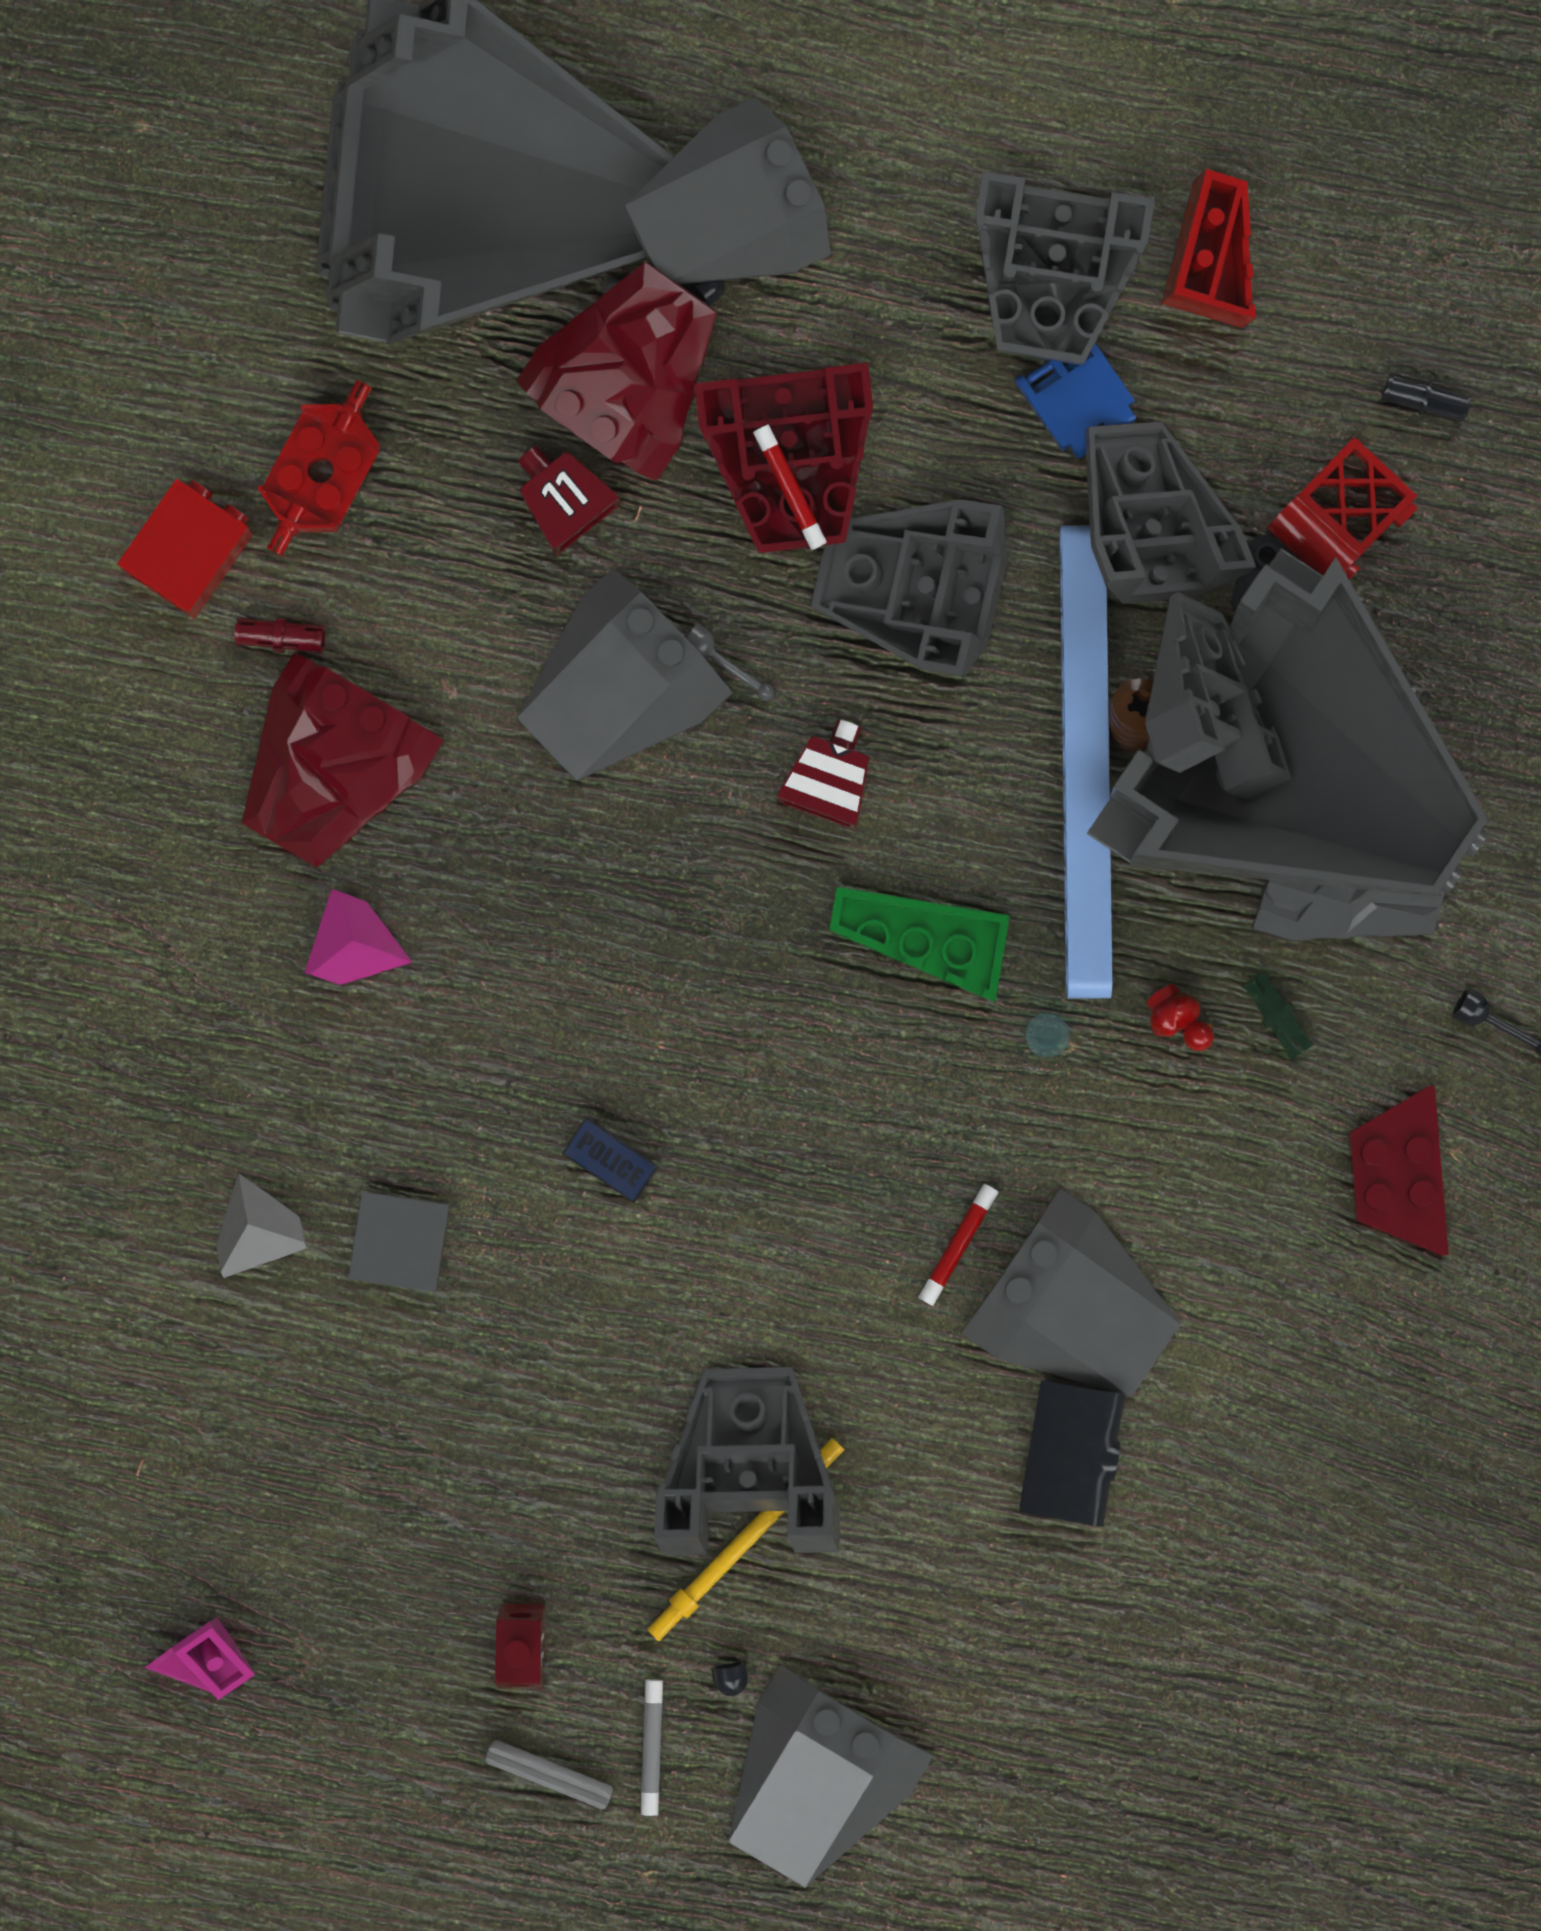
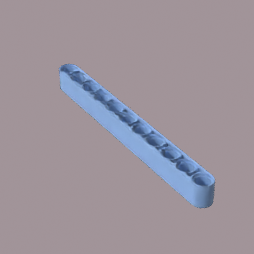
M1061 525L1060 601L1067 999L1111 998L1110 849L1086 834L1110 800L1107 586L1091 548L1090 525Z

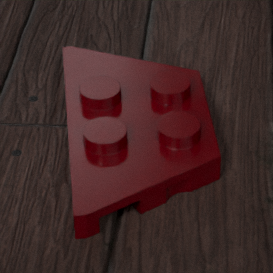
M1428 1086L1348 1133L1355 1221L1417 1245L1436 1255L1444 1256L1449 1255L1436 1093L1435 1086Z

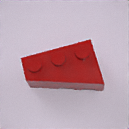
M1205 169L1193 180L1161 304L1240 328L1245 327L1256 319V309L1252 300L1251 279L1253 278V264H1250L1249 253L1251 230L1247 181L1209 169Z

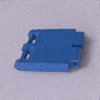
M1096 343L1084 365L1069 363L1064 366L1062 362L1047 360V363L1026 377L1021 374L1014 379L1016 386L1060 450L1063 452L1070 448L1077 459L1086 454L1085 431L1088 427L1132 424L1136 421L1135 415L1129 408L1134 404V398ZM1050 370L1054 371V374L1033 388L1029 385Z

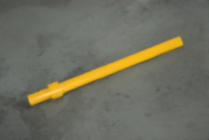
M833 1438L820 1449L826 1469L844 1451ZM760 1511L685 1590L680 1588L668 1600L671 1604L647 1628L648 1632L660 1641L683 1617L688 1619L699 1607L697 1602L785 1511Z

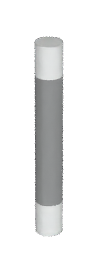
M658 1679L645 1680L640 1815L657 1816L659 1806L663 1680Z

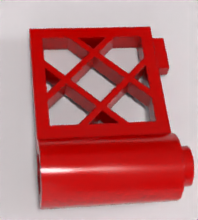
M1354 437L1276 516L1266 529L1300 561L1321 575L1325 574L1331 563L1337 558L1350 580L1360 570V567L1355 564L1356 560L1392 523L1400 528L1418 509L1412 503L1418 495ZM1351 453H1354L1366 465V479H1344L1343 461ZM1336 469V479H1327ZM1374 473H1375L1380 479H1374ZM1318 487H1337L1338 508H1322L1310 495ZM1344 487H1367L1368 508H1345ZM1375 487H1390L1402 500L1395 508H1376ZM1376 516H1386L1377 525ZM1333 517H1338L1339 523ZM1346 517H1369V535L1361 543L1347 531Z

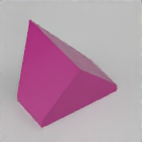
M331 889L304 973L334 984L343 985L413 963L368 902Z
M218 1617L193 1632L145 1667L146 1669L208 1691L218 1700L255 1675L253 1669Z

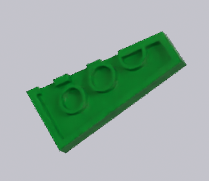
M836 887L829 931L995 1003L1010 916Z

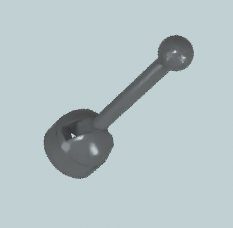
M696 623L686 639L705 659H712L756 690L759 699L763 701L770 700L774 695L773 687L770 684L759 683L714 651L715 641L713 635L702 625Z

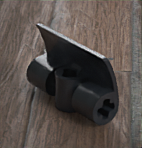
M1041 1381L1019 1505L1020 1512L1081 1524L1104 1526L1111 1481H1114L1119 1460L1120 1441H1118L1125 1395Z

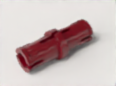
M238 617L235 625V644L237 646L273 648L274 652L284 653L286 649L323 653L326 644L325 625L291 623L286 618L278 617L275 621Z

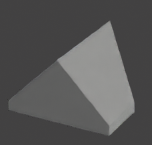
M238 1173L216 1244L220 1271L223 1278L307 1249L300 1217Z

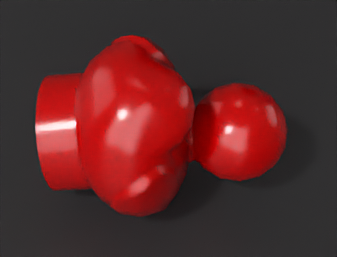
M1171 984L1160 989L1147 1000L1146 1004L1152 1012L1150 1025L1155 1035L1171 1037L1184 1030V1042L1191 1050L1204 1051L1211 1046L1214 1040L1212 1025L1198 1021L1201 1007L1194 996L1181 993L1176 984Z

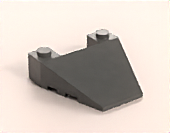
M1177 592L1170 596L1145 721L1150 738L1147 742L1148 750L1158 764L1177 772H1182L1215 755L1218 766L1216 777L1222 789L1227 793L1248 801L1291 779L1280 739L1274 727L1265 728L1256 708L1257 705L1263 703L1257 689L1248 691L1238 669L1246 664L1224 615Z
M793 1368L705 1369L685 1419L687 1424L679 1445H675L672 1453V1463L664 1483L660 1484L656 1495L654 1539L663 1556L707 1555L709 1513L788 1511L787 1537L795 1553L839 1552L840 1508Z

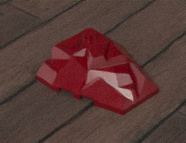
M644 262L591 306L540 344L516 382L528 395L538 401L536 405L543 412L616 463L623 462L635 472L651 480L658 481L682 446L685 435L683 428L689 406H693L695 398L694 384L697 381L700 366L704 365L718 312L649 262Z
M868 362L772 376L695 383L694 389L699 428L729 488L758 553L810 547L753 433L768 424L827 541L824 545L845 543L860 464L865 449L864 445L869 420H871L873 410Z
M294 652L271 691L242 824L318 868L359 833L358 830L378 813L381 814L391 806L390 803L409 786L412 788L423 778L444 740L411 720L401 711L324 666H319Z

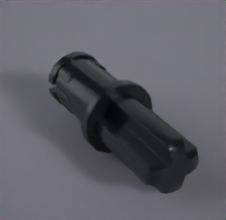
M1389 373L1382 395V401H1389L1418 409L1419 415H1423L1424 411L1458 421L1465 420L1471 403L1468 396L1433 387L1432 381L1423 384L1394 376Z

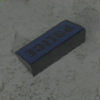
M585 1117L562 1153L633 1203L637 1201L659 1169V1166L588 1117Z

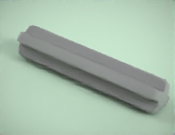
M494 1740L491 1743L486 1754L485 1761L487 1764L599 1809H605L608 1806L613 1793L611 1785L498 1740Z

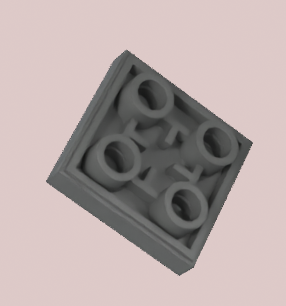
M362 1192L348 1279L437 1292L450 1205Z

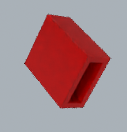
M176 478L117 565L123 572L195 620L254 534L245 525L249 518L229 504L224 509H221L209 501L213 494L194 480H191L187 486Z

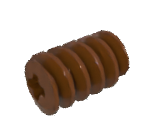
M1143 678L1130 679L1121 684L1114 693L1108 709L1109 739L1120 749L1132 752L1148 747L1147 742L1150 738L1145 721L1153 686L1151 680Z

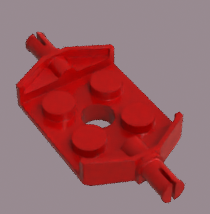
M355 380V384L346 401L342 402L341 405L302 404L300 407L302 413L263 486L259 485L257 488L279 520L277 524L279 527L266 547L271 552H276L277 555L283 557L293 536H298L300 532L332 533L338 531L381 450L379 443L361 418L363 414L360 410L370 391H372V388L364 383L363 385L361 381ZM321 460L330 462L333 465V473L327 481L315 482L310 478L309 471L315 462Z

